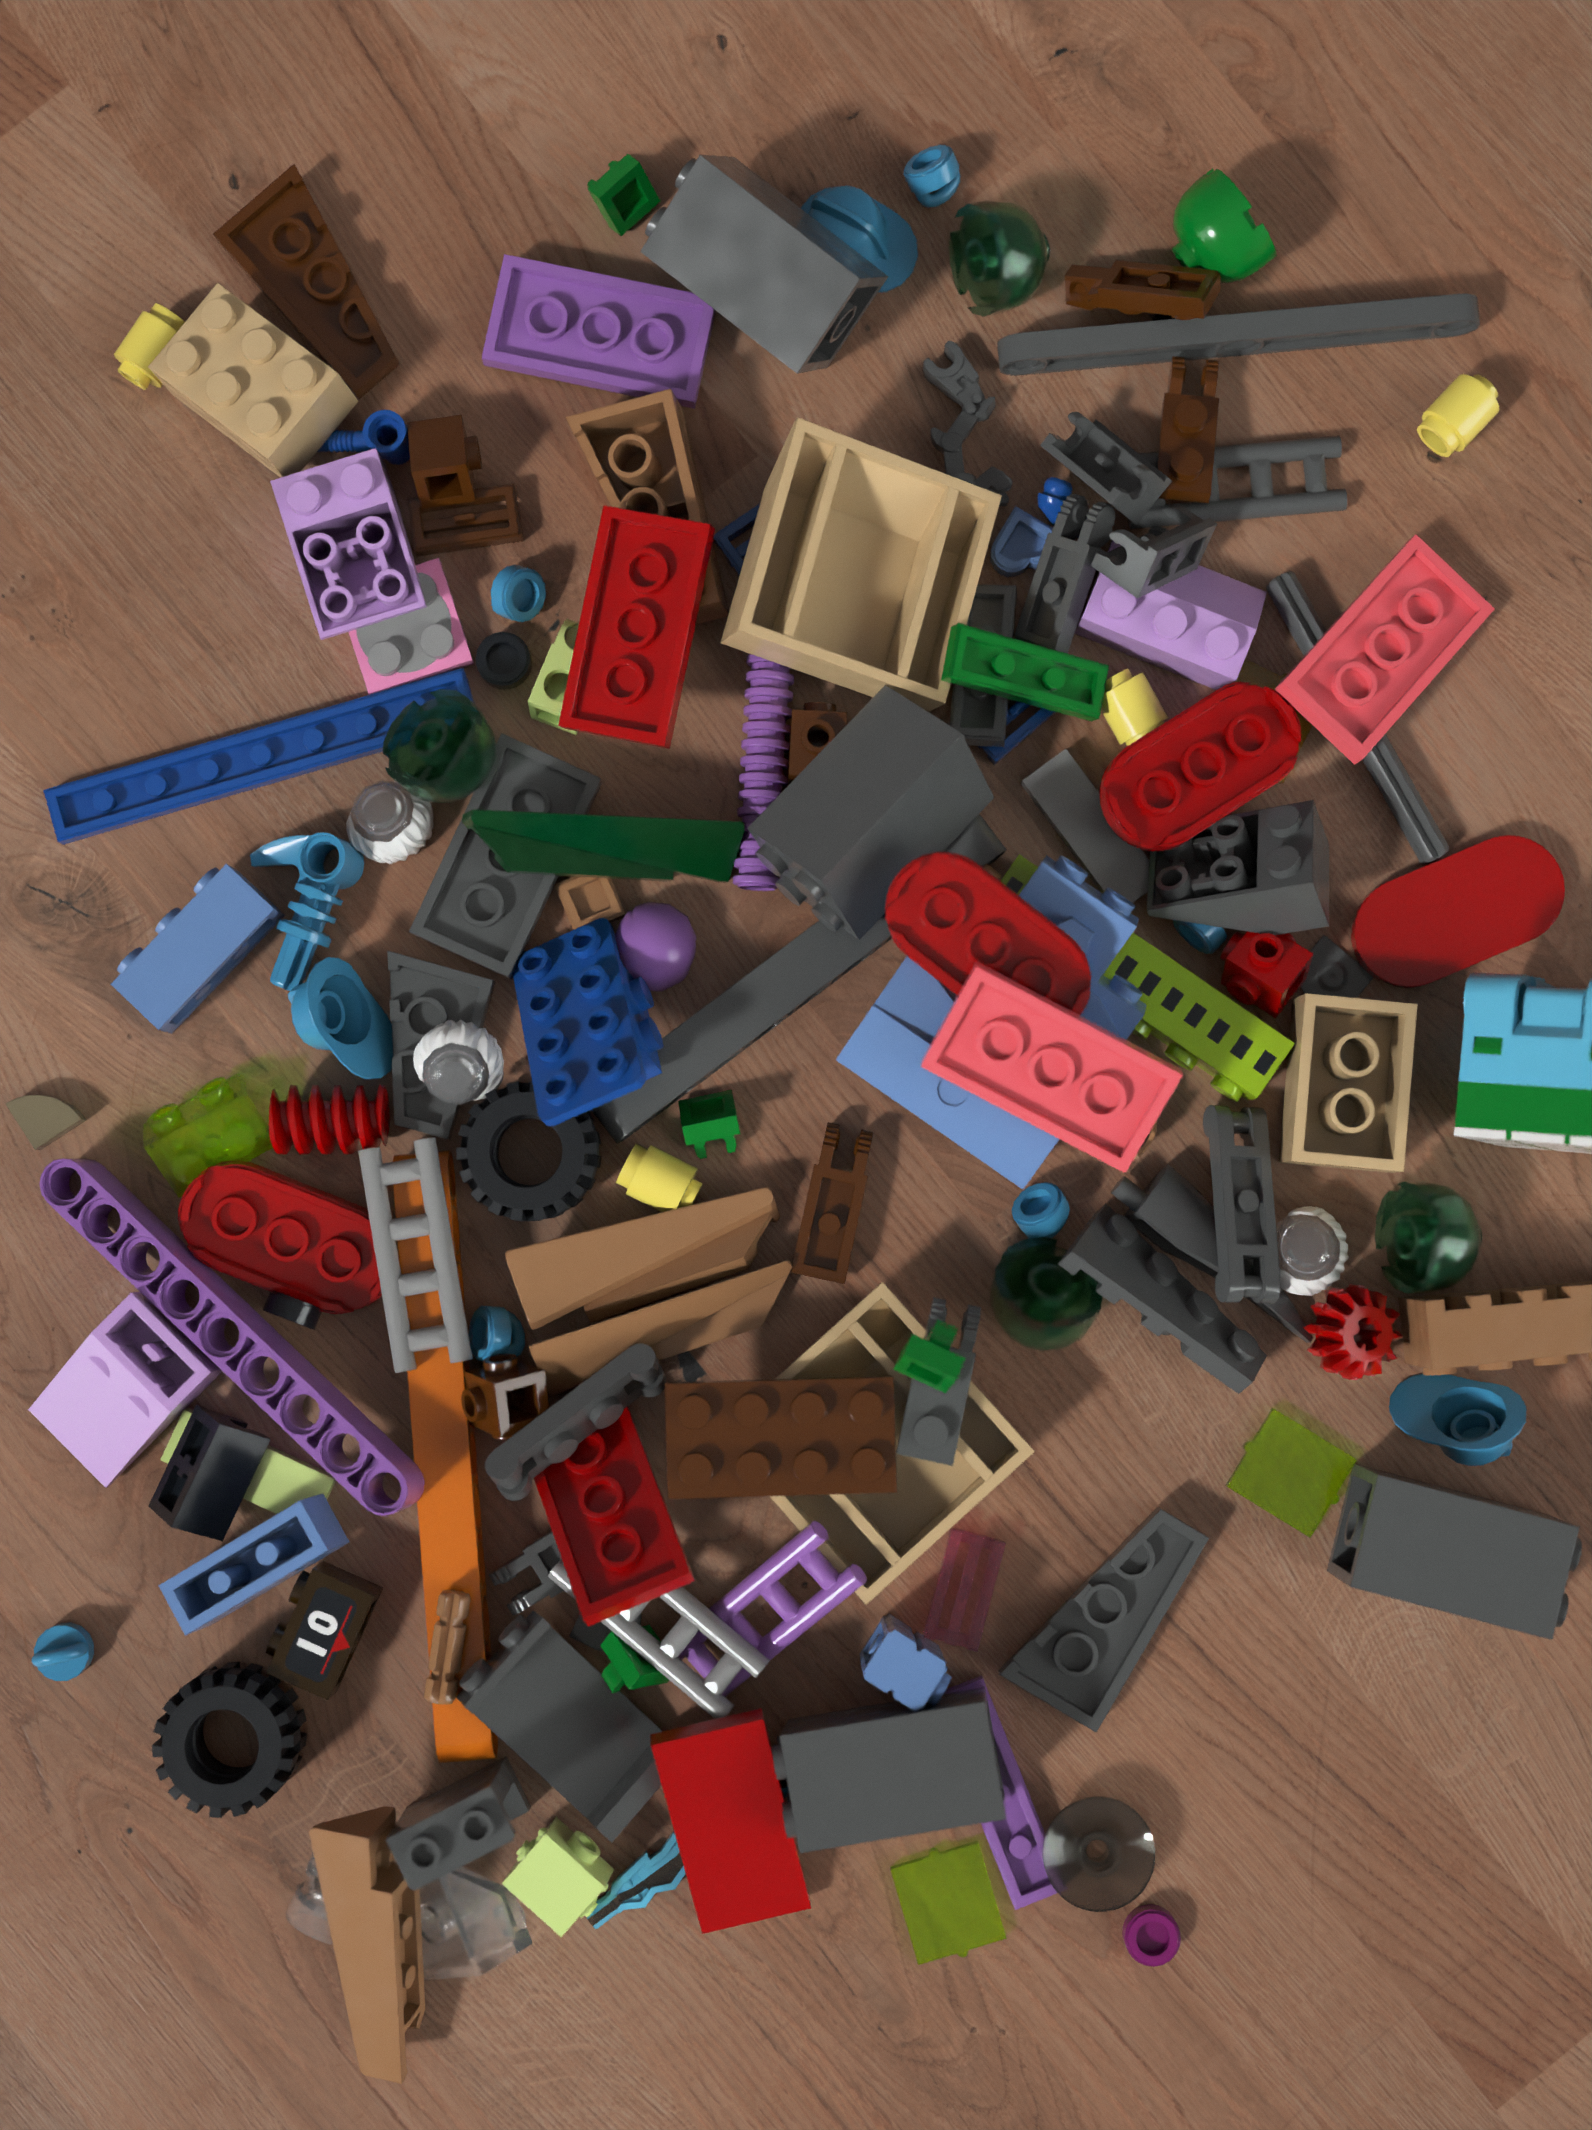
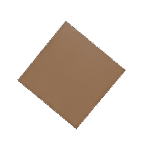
M574 876L554 885L573 930L599 918H605L611 923L623 918L626 914L611 878Z

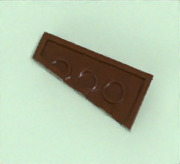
M295 164L213 233L221 247L326 364L339 373L358 399H361L400 365Z

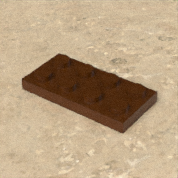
M893 1376L665 1383L668 1499L897 1493Z

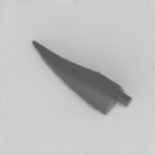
M1168 1164L1152 1179L1144 1190L1140 1189L1126 1176H1123L1111 1190V1194L1129 1207L1123 1216L1128 1218L1136 1230L1163 1252L1177 1257L1216 1278L1219 1270L1214 1206L1187 1179L1182 1177ZM1244 1260L1245 1275L1253 1274V1260ZM1282 1288L1280 1296L1275 1303H1255L1252 1297H1245L1303 1341L1311 1343L1313 1339L1312 1334L1303 1328L1306 1326Z

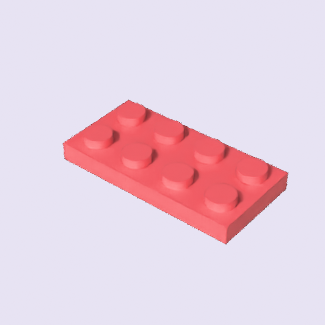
M1415 534L1402 546L1274 690L1355 765L1365 758L1495 608Z
M977 961L921 1060V1067L1124 1173L1128 1170L1183 1076L1182 1069Z

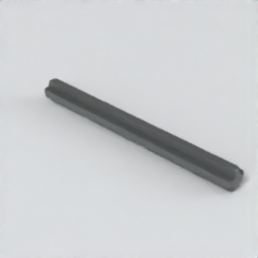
M1288 571L1272 579L1267 585V592L1304 656L1327 629L1296 574ZM1385 734L1362 760L1418 860L1422 864H1428L1445 855L1449 851V845Z

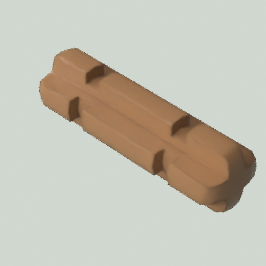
M443 1590L438 1597L436 1615L440 1616V1621L434 1624L428 1669L432 1670V1674L426 1679L424 1692L425 1700L431 1703L452 1704L457 1695L459 1679L455 1677V1673H458L461 1668L467 1625L463 1624V1619L468 1617L471 1600L470 1595L463 1591Z

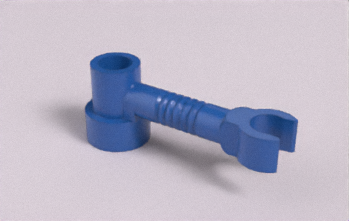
M379 410L367 418L363 430H335L317 452L356 451L361 453L376 448L382 459H386L394 465H401L410 460L408 426L396 412ZM396 439L393 444L389 445L391 441Z

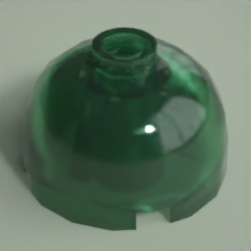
M986 200L965 205L958 210L955 218L964 216L961 221L960 230L950 232L949 238L950 267L959 295L966 294L967 290H969L972 301L976 304V306L968 307L973 314L983 317L1001 314L1023 305L1036 294L1045 275L1047 262L1050 257V246L1046 235L1042 232L1033 216L1024 207L1002 200Z
M439 689L430 692L435 699L429 700L421 706L413 701L404 707L390 725L383 742V754L389 758V768L385 767L388 775L409 793L422 801L452 803L462 800L476 791L489 776L496 760V741L489 721L469 698L457 690Z
M1404 1181L1399 1183L1398 1185L1401 1188L1398 1191H1388L1383 1197L1376 1216V1249H1383L1387 1245V1259L1390 1266H1381L1384 1276L1395 1289L1407 1294L1429 1293L1453 1287L1462 1281L1472 1270L1482 1243V1231L1470 1203L1457 1191L1441 1184L1425 1181Z
M1048 1237L1024 1239L1008 1247L995 1268L990 1293V1304L995 1319L1008 1337L1026 1348L1040 1351L1060 1350L1082 1339L1098 1317L1103 1296L1096 1292L1098 1281L1081 1269L1073 1276L1058 1265L1068 1250L1055 1247L1057 1240Z

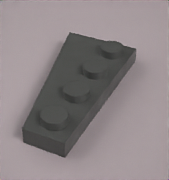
M1104 1204L1090 1218L1058 1263L1059 1266L1073 1276L1081 1269L1098 1281L1096 1292L1115 1305L1120 1299H1123L1140 1311L1142 1315L1141 1324L1155 1335L1172 1334L1181 1341L1180 1347L1183 1355L1236 1393L1240 1394L1254 1382L1267 1357L1260 1349L1254 1337L1247 1331L1235 1326L1219 1310L1216 1302L1207 1293L1198 1291L1178 1272L1175 1263L1168 1256L1157 1252L1138 1234L1135 1226L1128 1218L1117 1214L1107 1204Z
M1157 1507L998 1670L999 1675L1097 1733L1209 1537Z

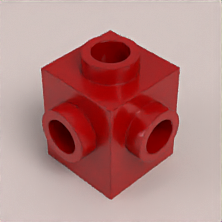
M1237 931L1228 941L1220 956V959L1225 962L1221 984L1239 1002L1246 1005L1254 1004L1272 1017L1277 1018L1307 979L1314 954L1297 944L1295 938L1290 933L1274 935L1271 933L1247 931L1244 935Z

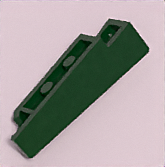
M478 809L462 814V823L467 829H473L495 853L494 858L507 873L667 882L673 880V872L714 882L726 883L729 882L745 830V822Z

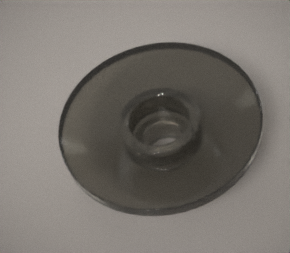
M1104 1796L1079 1799L1066 1806L1055 1816L1045 1834L1043 1864L1048 1879L1063 1899L1080 1909L1092 1912H1107L1124 1907L1143 1892L1153 1874L1156 1854L1150 1829L1140 1814L1120 1800ZM1093 1840H1102L1106 1843L1105 1853L1098 1858L1090 1857L1086 1853L1088 1844Z

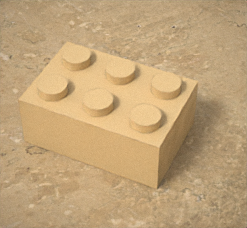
M219 283L214 286L148 366L173 396L280 478L302 471L358 403L357 398L339 373Z
M1308 993L1292 999L1289 1040L1295 1044L1289 1051L1287 1058L1279 1163L1383 1173L1404 1172L1418 1004Z

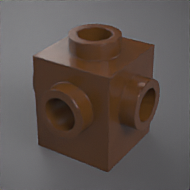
M514 1354L489 1356L483 1360L484 1366L464 1371L465 1390L461 1396L464 1414L469 1420L470 1425L492 1434V1437L495 1439H509L549 1409L545 1370L517 1360V1356Z

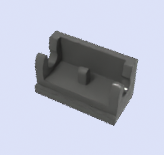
M1071 412L1068 415V419L1075 425L1073 434L1068 439L1063 440L1060 436L1049 433L1040 446L1137 525L1172 480L1097 419L1092 423L1080 412Z
M1170 505L1164 509V513L1169 518L1178 521L1179 526L1171 530L1160 526H1153L1147 534L1139 538L1127 530L1120 529L1111 532L1109 537L1114 543L1122 546L1109 552L1103 550L1097 552L1091 566L1136 598H1140L1196 570L1217 523L1210 518L1203 520L1181 505Z

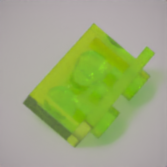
M240 1073L228 1079L219 1077L209 1081L198 1090L196 1096L179 1105L174 1103L167 1104L157 1109L143 1125L144 1148L178 1198L183 1196L189 1184L208 1167L225 1161H249L273 1148L270 1141L269 1127L249 1098L246 1082Z

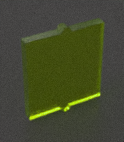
M1272 1408L1252 1442L1247 1441L1244 1443L1243 1448L1246 1452L1225 1486L1311 1538L1330 1504H1337L1339 1502L1337 1493L1357 1459Z
M978 1841L941 1852L936 1848H932L929 1850L928 1856L890 1867L918 1965L958 1954L959 1957L963 1958L968 1955V1950L1007 1939Z

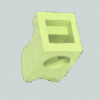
M566 619L559 630L554 644L550 646L528 699V706L532 719L577 735L578 731L558 726L579 626L578 622Z

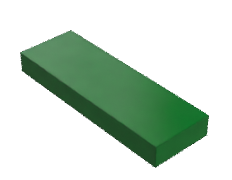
M957 623L951 626L941 681L1092 722L1100 719L1109 665Z

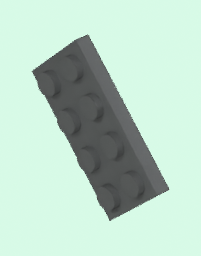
M501 733L464 813L478 809L588 814L603 781L598 776ZM461 819L409 932L511 979L559 876L507 873L494 858L495 853L473 829H467Z

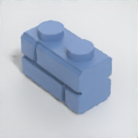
M891 1614L882 1617L860 1652V1663L864 1679L885 1693L891 1690L893 1698L915 1712L923 1709L926 1702L935 1706L951 1681L952 1676L946 1673L948 1667L939 1645L919 1632L913 1634L910 1626Z

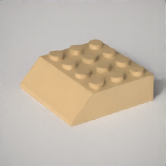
M797 418L765 485L720 643L874 697L886 685L928 712L944 705L951 683L941 681L951 626L957 623L967 625L1002 495L804 419Z
M881 1282L775 1379L893 1376L897 1449L911 1377L894 1370V1366L902 1348L911 1335L914 1334L924 1339L926 1330L888 1287ZM970 1381L953 1466L896 1454L897 1493L769 1497L800 1531L813 1521H817L824 1526L828 1533V1539L817 1549L839 1573H842L851 1564H856L863 1570L867 1581L855 1593L867 1605L1035 1451L976 1385Z

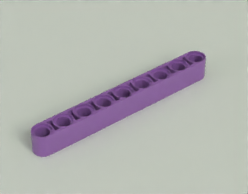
M62 1158L52 1161L45 1167L41 1174L39 1185L41 1194L47 1203L360 1504L375 1515L386 1516L406 1509L420 1499L424 1491L425 1482L423 1473L417 1464L210 1267L195 1258L187 1245L102 1164L90 1159ZM74 1171H77L81 1178V1189L76 1196L72 1194L69 1187L70 1177ZM112 1208H116L121 1220L120 1227L115 1234L112 1233L107 1222L108 1214ZM151 1245L157 1248L160 1256L159 1265L155 1271L150 1269L146 1261L147 1250ZM190 1282L196 1285L200 1295L199 1302L194 1309L188 1305L185 1299V1290ZM229 1319L235 1322L239 1330V1340L234 1347L228 1344L224 1336V1327ZM268 1357L273 1359L279 1368V1379L275 1385L269 1383L264 1377L263 1367ZM307 1395L313 1397L319 1405L320 1413L316 1423L310 1422L303 1412V1402ZM346 1434L352 1435L359 1442L360 1456L356 1462L351 1461L344 1454L342 1445ZM386 1472L396 1476L400 1482L401 1494L398 1500H392L383 1490L382 1483Z

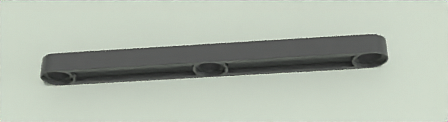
M1468 293L1214 315L1205 316L1204 319H1169L1024 332L1000 339L997 342L1000 372L1005 375L1021 376L1171 362L1172 356L1185 357V361L1447 338L1464 335L1480 327L1477 296Z

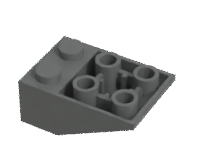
M1314 800L1228 815L1178 847L1165 851H1150L1147 895L1148 915L1254 933H1271L1274 935L1329 927V842Z

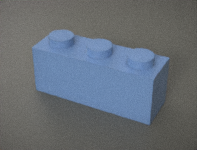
M225 864L221 870L213 868L208 871L194 887L193 891L197 895L182 910L177 907L167 913L156 926L155 931L158 935L144 950L141 947L134 949L117 967L120 975L111 985L160 1031L172 1034L278 924L279 920L285 916L247 878L228 864Z
M319 1494L296 1502L158 1586L186 1636L213 1625L348 1544L349 1540L324 1494Z

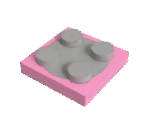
M439 558L416 565L426 608L348 632L369 695L475 664Z

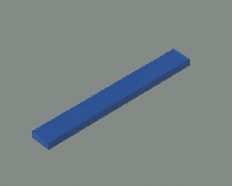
M460 668L43 791L57 841L64 845L480 723L466 671L464 668Z

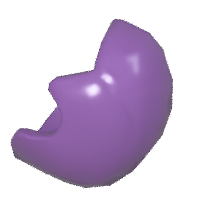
M646 902L637 905L621 919L615 933L621 962L634 979L642 977L650 991H664L682 982L688 975L696 953V934L688 916L672 905L657 902Z

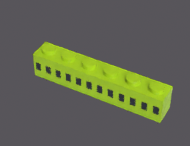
M1019 854L1001 879V882L1019 895L1038 867ZM1134 932L1103 973L1110 980H1112L1114 975L1121 976L1143 993L1139 1000L1147 1006L1144 1016L1132 1031L1133 1034L1145 1040L1151 1034L1168 1046L1164 1051L1166 1056L1189 1071H1192L1196 1065L1214 1077L1210 1085L1234 1102H1238L1241 1096L1247 1101L1257 1099L1295 1044Z

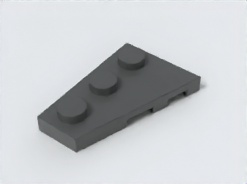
M387 951L391 986V1000H389L390 1021H392L394 1125L451 1140L477 1049L466 1045L448 1043L433 1050L424 1061V1082L419 1079L415 1071L413 1053L415 1047L427 1032L448 1020L458 1022L461 1019L465 1023H474L477 1028H483L496 982L492 979Z

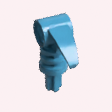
M320 832L313 835L283 837L261 846L250 854L251 866L295 865L300 872L299 880L294 889L299 891L301 896L298 903L289 901L287 906L295 911L292 920L283 919L278 922L276 929L287 934L270 976L272 984L288 991L304 983L317 946L321 945L326 948L330 946L332 939L323 930L326 923L335 924L337 918L330 915V911L333 905L342 906L343 900L336 896L338 890L347 889L356 884L364 871L362 853L357 851L350 842L330 833ZM337 849L339 852V863L332 872L326 874L324 870L325 857L330 851Z

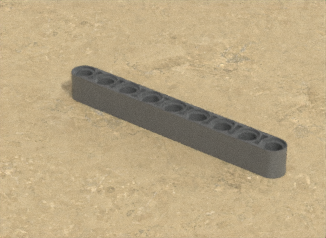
M978 814L943 852L964 855L984 867L986 864L991 865L1007 849L983 817ZM886 913L860 940L843 928L833 932L820 921L816 922L663 1037L664 1046L662 1049L657 1050L662 1073L646 1080L641 1088L591 1109L616 1144L638 1131L890 941L892 937L887 925Z

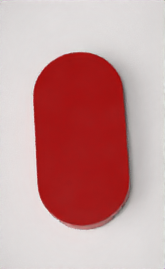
M1252 682L1230 683L1136 740L1112 759L1102 776L1100 805L1108 825L1118 837L1136 848L1148 851H1165L1180 846L1265 792L1291 772L1298 758L1297 753L1299 751V743L1301 742V725L1292 705L1277 691L1267 686L1262 688L1257 685H1249Z
M1504 835L1488 839L1388 881L1372 890L1360 904L1352 924L1351 943L1354 954L1368 974L1387 984L1401 988H1416L1432 983L1529 942L1545 933L1554 924L1562 910L1565 897L1563 874L1557 861L1549 851L1531 839L1514 835Z
M953 852L928 853L909 862L892 881L887 893L885 917L892 940L907 957L953 993L958 995L977 961L1081 1016L1090 998L1091 972L1086 955L1080 945L1068 933L977 862Z
M238 1160L225 1161L208 1167L185 1190L178 1209L180 1231H183L184 1239L188 1243L187 1247L192 1254L206 1266L270 1292L277 1291L320 1308L321 1312L329 1314L354 1312V1310L361 1309L367 1304L370 1305L382 1295L368 1209L260 1165Z

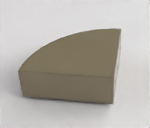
M27 1095L6 1103L9 1111L35 1150H42L86 1121L82 1113L73 1105L51 1096Z

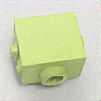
M555 1817L547 1828L539 1829L538 1836L534 1840L532 1839L530 1842L526 1840L516 1851L518 1855L516 1858L517 1862L502 1884L562 1937L579 1917L582 1918L584 1915L589 1917L598 1906L596 1901L599 1894L608 1889V1881L614 1868L599 1856L601 1854L600 1849L589 1836L581 1831H571L563 1822Z

